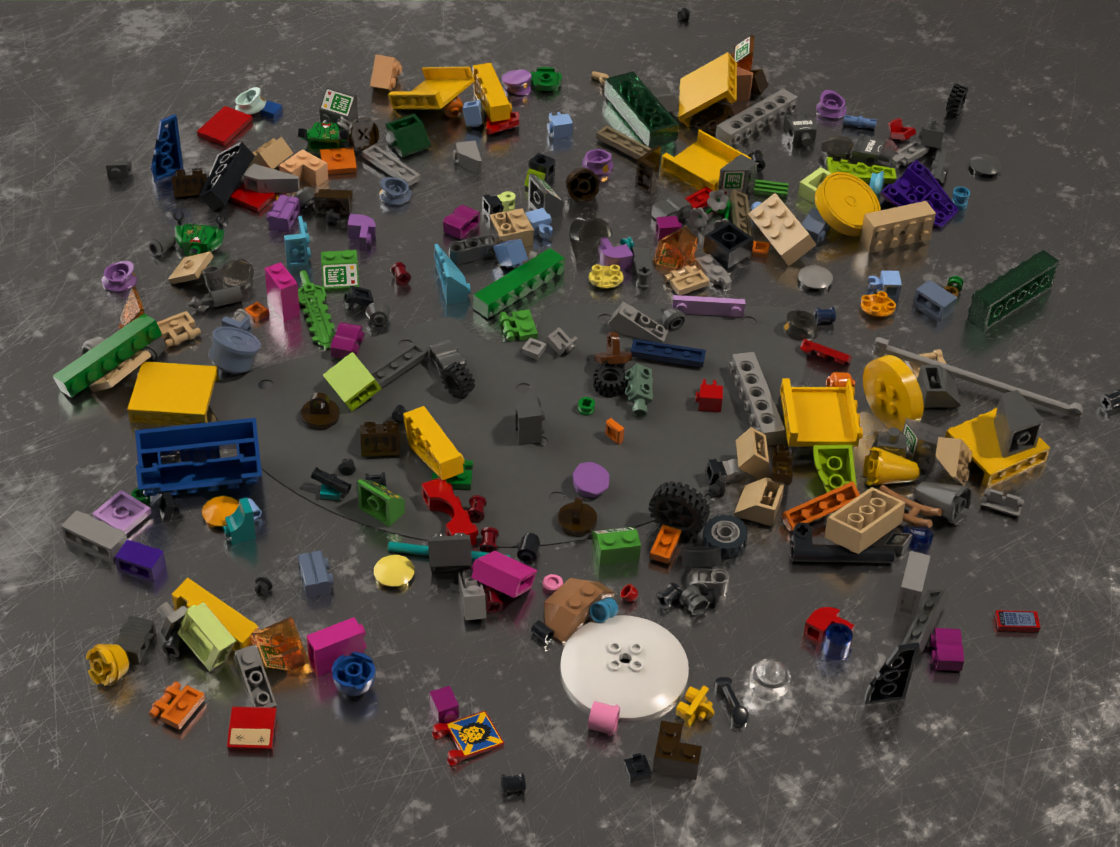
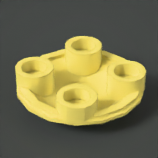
M596 264L592 266V271L589 273L588 278L597 287L613 288L623 282L624 276L620 271L619 265L601 266Z
M389 555L381 558L374 567L376 583L380 586L406 588L414 576L413 563L408 558L400 555Z

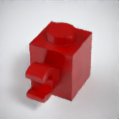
M703 379L702 384H700V392L696 391L695 403H699L698 411L721 412L723 386L716 385V380H713L712 385L706 384V379Z

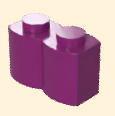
M465 205L459 206L452 214L444 218L442 223L443 232L463 239L470 230L475 229L480 223V212Z
M340 322L330 346L331 357L343 359L352 352L358 356L359 344L363 343L365 332H362V326Z
M934 628V633L930 634L929 645L933 647L931 662L935 663L936 670L962 671L964 651L961 630Z

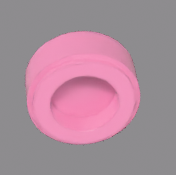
M555 574L547 575L543 579L542 588L547 594L552 595L563 585V580Z

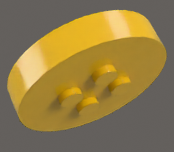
M835 172L828 175L815 191V204L821 217L833 229L844 235L861 236L864 215L881 211L879 200L869 185L855 175L846 172Z
M884 355L870 361L863 372V388L867 402L874 415L888 429L897 428L899 431H903L906 418L920 422L924 410L923 396L919 383L910 368L901 359L893 355Z

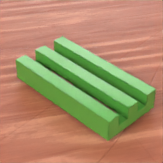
M755 179L753 194L770 197L776 193L779 198H787L789 183Z

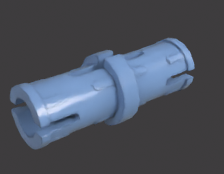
M845 115L843 125L854 126L858 129L868 128L875 130L877 119Z

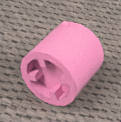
M594 701L589 715L588 729L606 733L609 737L614 735L620 716V707L617 704L613 706Z

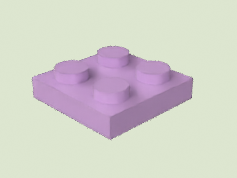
M120 490L93 512L92 515L94 519L104 521L109 526L121 529L127 534L151 514V508Z

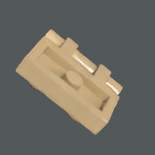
M687 265L681 270H673L669 274L664 275L665 282L670 281V286L678 295L709 286L710 283L708 277L701 270L697 271L696 265Z
M187 311L157 322L163 334L160 337L163 339L170 338L165 340L166 347L180 345V342L187 339L193 340L195 336L201 334L199 327L192 330V328L196 327L195 321Z

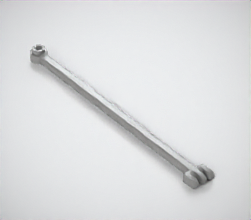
M877 337L872 350L873 355L879 357L885 354L893 355L918 365H940L951 376L1003 393L1018 390L1027 401L1063 412L1074 420L1082 417L1084 410L1080 403L1075 402L1069 405L890 346L887 339Z

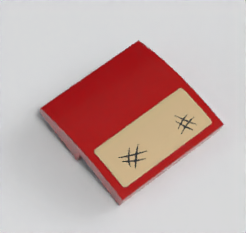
M232 707L227 748L273 750L277 708Z

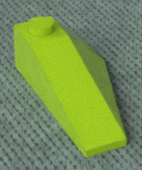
M813 445L814 464L827 492L852 481L856 485L852 445Z

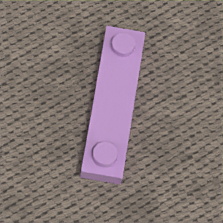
M673 295L672 308H676L684 312V314L744 317L745 299Z

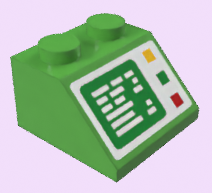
M357 250L321 252L322 279L325 291L349 290L350 286L359 287Z
M625 527L592 531L599 565L639 561L641 543L637 529Z

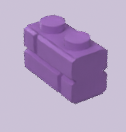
M280 195L277 201L273 202L272 211L267 213L266 218L270 229L288 232L291 229L300 211V203L297 197L290 196L289 198L286 195Z

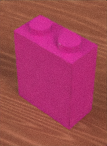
M281 262L266 267L267 300L283 322L300 316L298 284Z
M493 551L474 561L471 578L515 598L532 588L537 570L497 551Z
M355 617L306 635L309 663L317 677L332 672V666L339 656L344 655L345 657L351 655V652L364 653V650L367 649L364 641V636H366L365 629L362 624H358Z

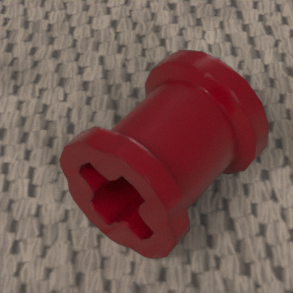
M397 262L391 266L390 271L396 277L395 281L398 285H406L410 282L411 275L406 271V266L403 262Z
M474 495L469 499L470 509L467 512L471 521L480 522L485 518L484 507L487 505V500L480 495Z
M492 527L483 528L481 530L482 543L479 550L487 553L497 551L496 539L499 536V531Z
M490 586L484 588L486 612H500L503 608V602L500 601L501 592Z

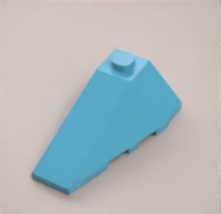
M434 244V258L446 303L467 302L468 294H471L470 284L466 283L465 276L438 244Z

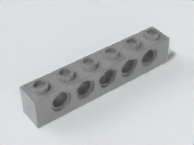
M783 88L717 125L715 138L732 147L782 119L785 115L794 112L797 108L798 97Z
M755 353L733 354L732 362H729V370L734 375L735 386L739 388L740 399L744 401L745 412L749 414L750 425L766 435L767 446L783 444L785 428Z

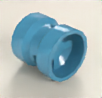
M965 187L954 188L951 200L958 210L967 208L970 191Z
M610 597L604 598L591 605L590 616L595 622H604L617 615L618 605L614 599Z

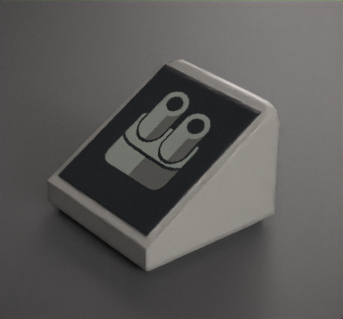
M892 533L883 547H894L895 553L902 556L911 543L912 534Z

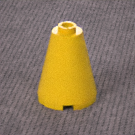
M878 447L870 448L871 454L865 457L863 476L867 477L868 482L865 481V484L868 486L914 482L920 476V468L917 463Z

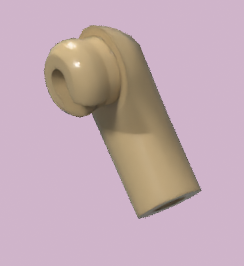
M595 71L591 74V79L598 80L602 86L610 84L611 80L607 74Z

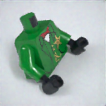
M328 119L324 120L323 123H314L313 127L309 130L305 128H298L297 137H301V139L308 142L309 152L340 148V142L346 143L349 140L348 130L338 129V124L332 123Z
M176 213L173 214L174 221L177 223V226H175V240L179 247L184 250L186 256L206 252L212 253V251H215L222 245L225 233L223 229L228 225L226 217H224V221L221 223V217L219 215L216 217L218 227L184 224L182 226V223L185 221L184 214L182 213L180 219L176 218Z

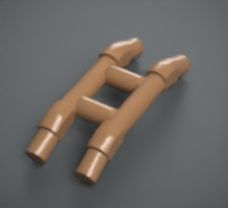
M884 484L878 489L906 502L905 506L911 510L908 514H903L902 521L909 523L913 527L930 528L932 526L931 520L916 517L919 512L924 516L930 517L941 516L943 513L941 508L928 507L902 497Z

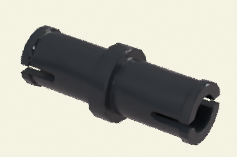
M316 467L311 474V479L345 496L351 490L352 484L337 478V475L334 473L329 474Z

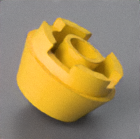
M97 644L86 654V659L89 660L91 667L87 671L96 684L102 683L104 686H112L129 669L128 657L124 649L117 644Z

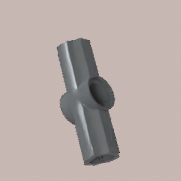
M947 149L937 151L930 171L941 187H943L950 165L951 153Z

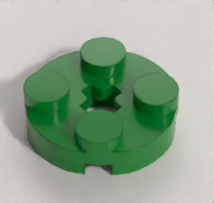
M551 67L537 68L536 72H531L530 84L533 86V90L558 91V87L562 83L560 72H555V69Z

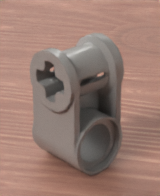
M697 567L690 571L692 582L689 587L700 585L701 595H704L705 591H713L714 588L719 591V596H723L728 592L729 574L724 569Z

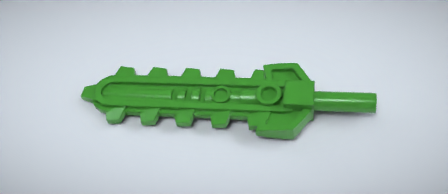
M302 270L300 276L303 287L298 289L299 304L306 307L303 309V313L309 316L306 322L312 325L309 328L310 333L315 334L312 337V341L323 346L325 350H329L336 332H332L335 329L334 323H329L332 318L331 314L326 313L328 306L323 304L325 299H327L323 286L314 285L313 282L310 283L307 272Z

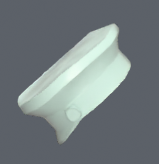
M254 87L238 95L235 99V110L249 115L262 110L266 105V100L260 96L261 89Z

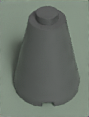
M922 481L914 489L915 498L928 507L941 508L943 511L941 516L956 525L963 521L966 516L963 512L965 508L969 509L971 505L972 491L966 486Z

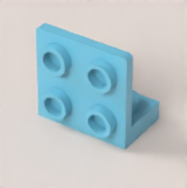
M298 216L299 234L284 236L287 267L308 265V258L311 257L310 247H307L310 244L307 223L303 222L302 216Z

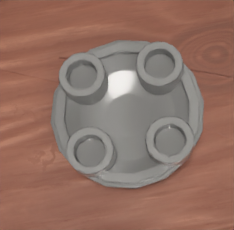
M809 265L799 271L798 279L802 288L826 291L833 281V275L824 267Z

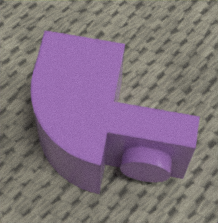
M350 214L348 238L359 239L360 251H367L368 244H371L372 240H376L375 222L366 215Z
M607 236L600 238L598 252L601 266L619 265L620 271L632 268L633 254L627 244L613 247Z

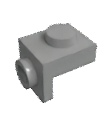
M558 327L545 340L561 355L565 351L569 353L575 347L574 343L578 338L574 336L570 339Z

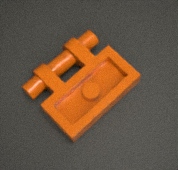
M175 681L164 690V695L152 704V709L148 714L154 719L158 714H161L162 722L180 730L204 701L205 694L188 685L180 691L181 684Z

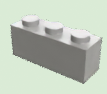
M77 510L61 525L64 540L113 563L115 562V555L127 540L126 533L123 530L109 526L106 522L94 519L89 514H84Z

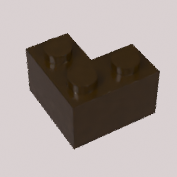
M661 720L652 772L697 780L702 746L681 743L683 724Z

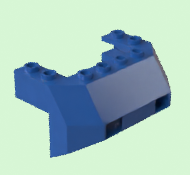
M256 418L135 430L138 465H136L138 490L141 494H145V496H156L157 494H163V492H171L172 496H177L182 491H187V494L199 493L200 489L214 492L219 491V487H227V490L238 489L239 485L259 484V481L263 480ZM237 449L238 456L220 458V450ZM180 455L181 462L163 464V456Z

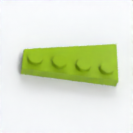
M827 157L826 160L828 172H846L855 175L870 184L872 173L878 174L881 171H884L883 184H893L897 180L895 168L878 165L868 167L860 162L857 165L847 163L848 160L843 159L840 162L832 161L833 158Z

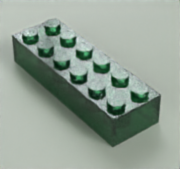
M634 71L605 78L604 95L647 147L652 148L678 140L679 124Z
M1042 250L1028 260L1021 262L1017 267L1010 269L1006 274L999 276L995 281L986 284L982 289L975 291L971 297L972 302L968 309L967 321L983 332L1052 288L1060 261Z

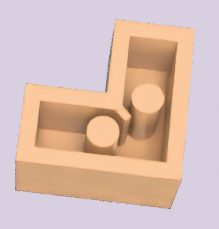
M375 54L370 87L391 92L392 88H395L396 79L402 73L401 63L394 57Z
M303 149L279 165V171L299 176L300 183L305 180L317 187L328 179L327 163Z

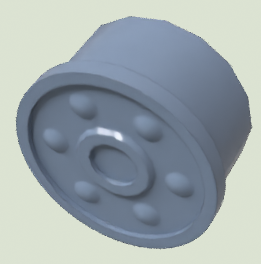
M218 327L212 333L213 341L208 357L218 369L232 374L244 373L252 368L255 356L260 351L261 343L254 335L242 329Z

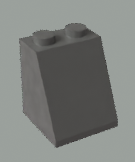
M1018 390L1001 395L994 419V426L1003 458L1035 448L1044 419Z

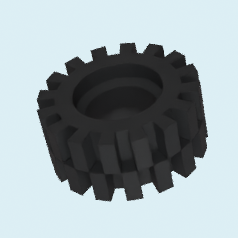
M954 84L946 104L947 112L956 115L961 113L967 98L968 87Z
M460 362L451 363L440 373L442 374L440 378L443 379L441 382L445 384L444 388H448V393H453V397L457 396V398H463L475 387V379H472V373L469 374L470 370L468 368L465 369V365H461Z
M608 363L605 364V367L603 365H600L599 368L597 367L594 371V390L599 395L603 393L604 397L606 395H609V397H612V395H615V397L619 396V394L622 395L627 387L625 369H621L620 365L615 367V364L609 366ZM606 379H613L615 381H606Z

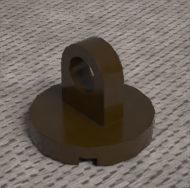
M360 117L351 122L348 134L349 142L354 148L364 151L378 142V126L370 118Z
M320 392L312 394L310 401L304 404L301 410L302 421L308 427L317 430L330 428V425L333 423L335 425L340 417L338 405L330 400L326 394Z
M575 497L574 502L564 505L558 512V526L566 534L584 536L589 531L591 533L597 525V513L594 508L584 503V498Z

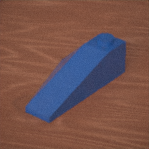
M176 114L160 120L151 164L154 183L172 176L175 170L184 169Z

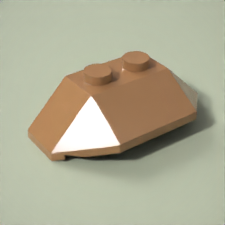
M569 578L544 601L545 624L555 631L553 638L563 644L591 618L589 612L591 605L604 598H612L615 592L597 581Z

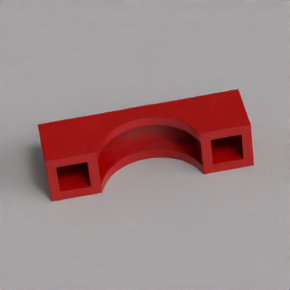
M441 478L422 483V499L430 511L444 512L452 518L446 524V536H453L455 533H465L470 535L471 545H476L477 535L479 534L477 526L471 523L467 510H463L459 497L454 495L452 485Z

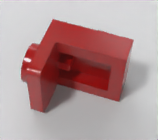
M901 118L888 123L892 139L907 141L916 134L915 128L903 127Z

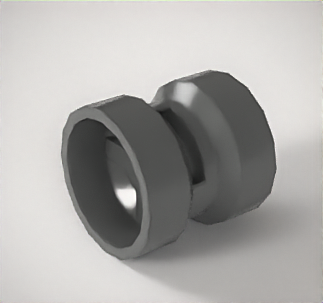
M696 586L687 588L680 596L681 601L689 606L688 609L693 615H699L709 605L707 598L701 596V592Z

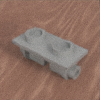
M992 488L985 489L980 506L1017 517L1020 516L1024 503L1020 496L1007 494L1004 497L1001 491Z

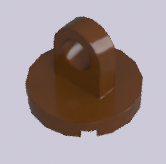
M617 332L607 333V352L595 354V361L599 364H603L604 361H608V364L612 365L632 361L631 352L620 351V340Z

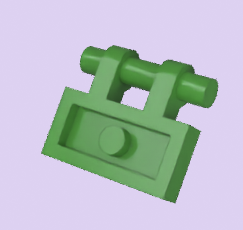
M529 309L512 312V317H509L506 312L499 314V321L501 326L504 327L503 333L508 341H513L515 337H519L520 341H526L529 338L538 339V332Z

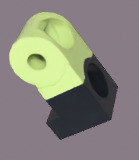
M505 191L501 195L492 197L489 194L483 195L482 209L488 216L514 210L516 195L510 191Z

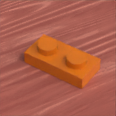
M662 525L650 551L649 558L669 564L681 537L682 530Z

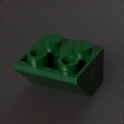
M415 114L385 124L386 140L401 157L431 147L423 122Z

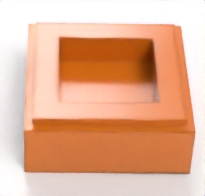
M754 240L752 255L750 256L767 259L770 243Z
M258 301L243 309L249 314L250 320L254 323L269 315V310Z
M610 418L606 421L605 435L619 445L624 439V427Z

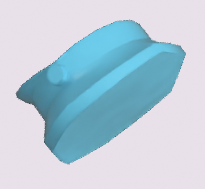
M884 171L878 174L872 173L869 186L876 194L879 203L884 182Z

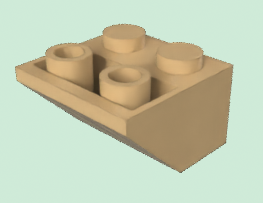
M282 137L277 140L273 138L260 146L258 150L252 152L255 157L248 168L254 163L274 169L291 156L293 152Z
M522 208L489 215L501 240L521 239L524 247L533 246L534 229Z
M750 427L736 439L738 467L758 480L770 478L766 435Z
M938 437L935 456L959 485L965 486V481H968L969 478L967 466L968 462H971L972 451L962 439Z
M763 478L745 485L734 516L773 526L782 501L785 482Z

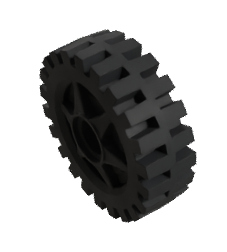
M670 481L669 484L665 482L656 489L649 502L648 509L651 512V518H654L653 521L655 523H660V528L662 525L682 530L681 537L686 535L687 537L696 536L702 531L710 515V506L707 504L706 498L702 499L703 495L701 493L697 494V489L694 487L689 489L690 485L688 484L682 486V482H677V484L674 481Z

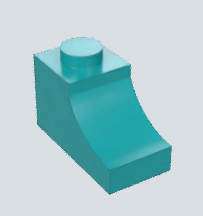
M248 498L239 499L238 508L233 514L225 517L226 526H223L225 537L230 538L232 545L256 539L253 511Z

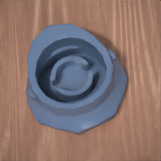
M386 177L380 180L382 189L379 192V196L382 202L392 206H400L410 201L412 191L409 189L406 181L393 177Z

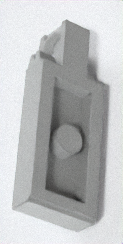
M917 140L895 152L891 159L890 167L898 169L901 165L905 166L928 153L929 147L921 145Z
M711 254L695 259V265L708 277L713 285L719 284L725 291L731 289L732 280L730 275Z

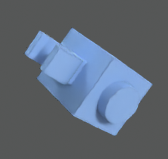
M481 100L465 102L462 110L466 126H480L485 119Z
M557 112V115L553 116L549 113L547 129L553 139L571 137L573 134V122L569 114L561 115L560 112Z
M544 208L525 213L534 229V236L539 234L541 238H544L545 232L549 233L550 236L552 235L553 228L550 226L552 219Z
M881 271L880 279L876 276L868 277L870 290L880 289V291L886 292L889 298H899L902 286L899 271Z

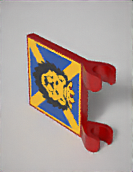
M486 711L446 724L438 723L433 725L432 736L435 740H439L449 733L458 750L448 752L449 758L447 762L450 766H455L464 759L504 746V741Z

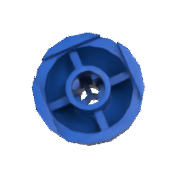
M351 652V655L345 657L344 655L339 656L332 666L333 682L336 688L345 695L360 696L366 693L373 686L376 677L373 660L366 654Z

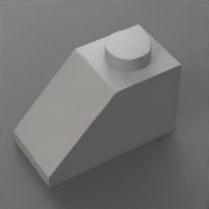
M476 141L457 142L456 149L453 150L454 160H457L460 167L476 174H482V160Z

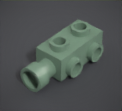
M636 363L625 374V379L628 380L625 394L628 395V401L634 403L632 415L636 418H644L647 416L646 405L653 400L652 369Z

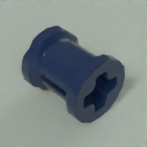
M815 308V323L819 324L820 322L827 321L835 323V308Z

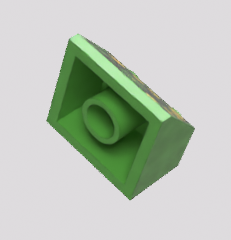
M363 479L357 481L359 509L389 527L405 513V499L400 495L391 492L385 486L379 485L374 481Z

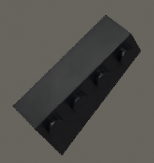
M242 141L217 154L199 195V198L212 211L218 208L221 209L227 204L229 197L255 157Z

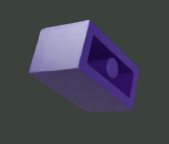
M128 539L115 555L118 571L152 582L157 579L166 565L164 551Z

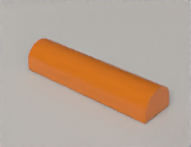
M854 481L783 512V522L789 531H793L796 524L801 522L808 524L835 512L860 494Z

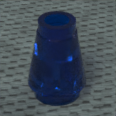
M905 526L902 532L912 534L911 542L922 547H930L934 536L933 531L922 527Z

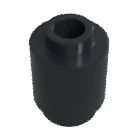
M526 533L521 538L517 557L520 561L524 563L536 561L540 548V540L536 534Z

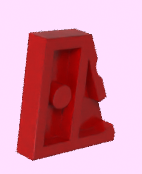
M519 112L510 113V119L491 122L488 116L486 119L487 134L519 126Z

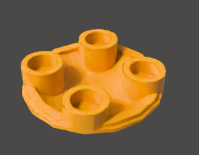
M884 291L861 297L860 306L862 310L872 316H888L896 309V303L887 297V293Z
M227 496L215 497L207 501L202 509V517L208 527L226 526L225 517L230 516L236 511L239 502Z

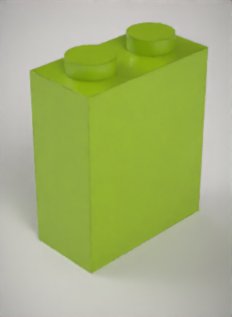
M353 352L323 374L324 378L351 412L382 389Z

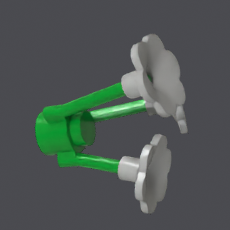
M719 189L709 193L710 198L707 200L708 205L711 206L709 210L704 212L702 208L691 209L689 220L693 222L696 228L700 226L705 227L707 225V215L713 211L721 214L725 213L724 219L715 221L713 230L728 222V217L731 213V202L723 190Z

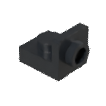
M350 286L343 298L347 310H351L355 303L369 306L374 302L371 290L356 286Z

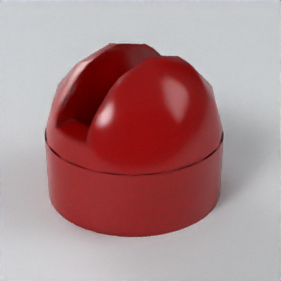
M627 584L622 588L620 597L627 602H633L638 598V590L632 584Z

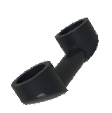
M729 677L717 678L714 683L715 691L718 694L726 695L733 709L731 724L736 728L746 727L749 714L747 709L740 705L732 689V679Z

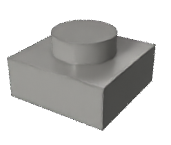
M529 338L522 347L521 354L538 360L546 350V343Z

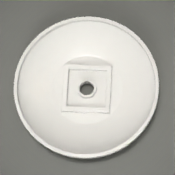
M616 615L601 623L591 621L579 628L567 641L562 652L560 665L564 686L579 705L591 712L594 701L613 706L617 704L620 707L618 721H639L665 712L681 697L687 685L689 673L686 653L674 635L655 622L627 615ZM626 658L631 662L622 663L620 660Z

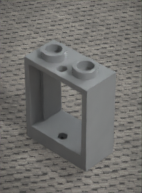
M910 551L895 609L896 614L915 618L930 561L929 555Z

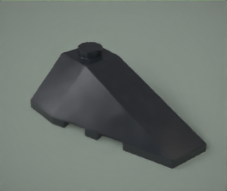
M919 642L897 645L867 687L863 701L864 705L906 699L920 648Z

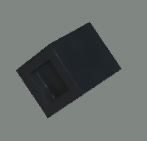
M538 152L529 160V169L546 174L544 181H547L555 173V159Z

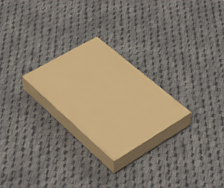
M148 350L135 353L92 383L90 389L92 392L112 388L151 357V354Z

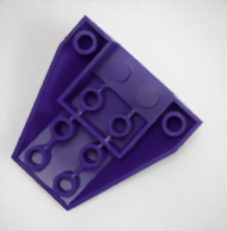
M917 160L907 167L903 175L892 185L889 184L880 193L894 207L927 201L936 213L933 226L940 229L959 211L931 172Z

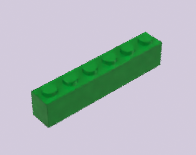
M547 249L473 294V309L487 319L538 287L548 283L551 279L561 275L565 269V258L553 249Z
M144 313L54 374L53 378L60 391L72 398L163 334L156 320Z

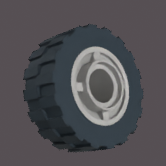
M725 514L717 515L712 519L710 518L704 526V547L720 548L721 559L737 557L740 553L744 552L747 546V527L737 517Z

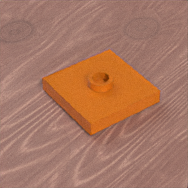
M353 147L320 150L321 160L327 163L328 175L357 172Z

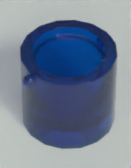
M842 623L829 625L825 631L824 640L821 642L824 655L832 660L845 659L851 653L850 647L853 639L851 629Z

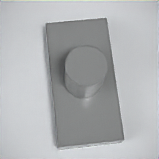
M165 602L157 609L165 619L160 630L165 638L170 635L173 629L181 627L180 623L185 618L187 610L185 606L174 611L170 604Z

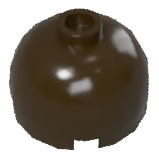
M585 167L576 168L567 176L566 190L575 201L585 200V202H588L598 194L600 180L591 169Z

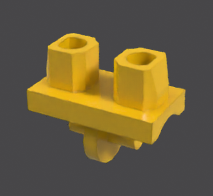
M703 685L701 690L690 686L685 694V700L691 702V705L682 701L677 705L675 714L684 719L685 727L690 728L696 718L703 721L704 719H712L714 716L713 703L707 701L706 697L709 691L708 687Z

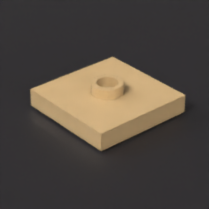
M211 252L184 257L168 278V281L171 284L198 279L202 274V270L207 267L214 256Z

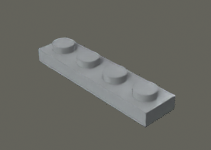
M375 144L362 151L363 158L392 177L406 181L409 186L420 180L419 173Z

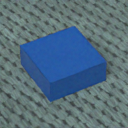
M267 101L264 108L260 110V114L275 119L283 111V108L280 104Z

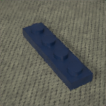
M633 339L630 351L632 357L702 368L706 355V350L638 339Z

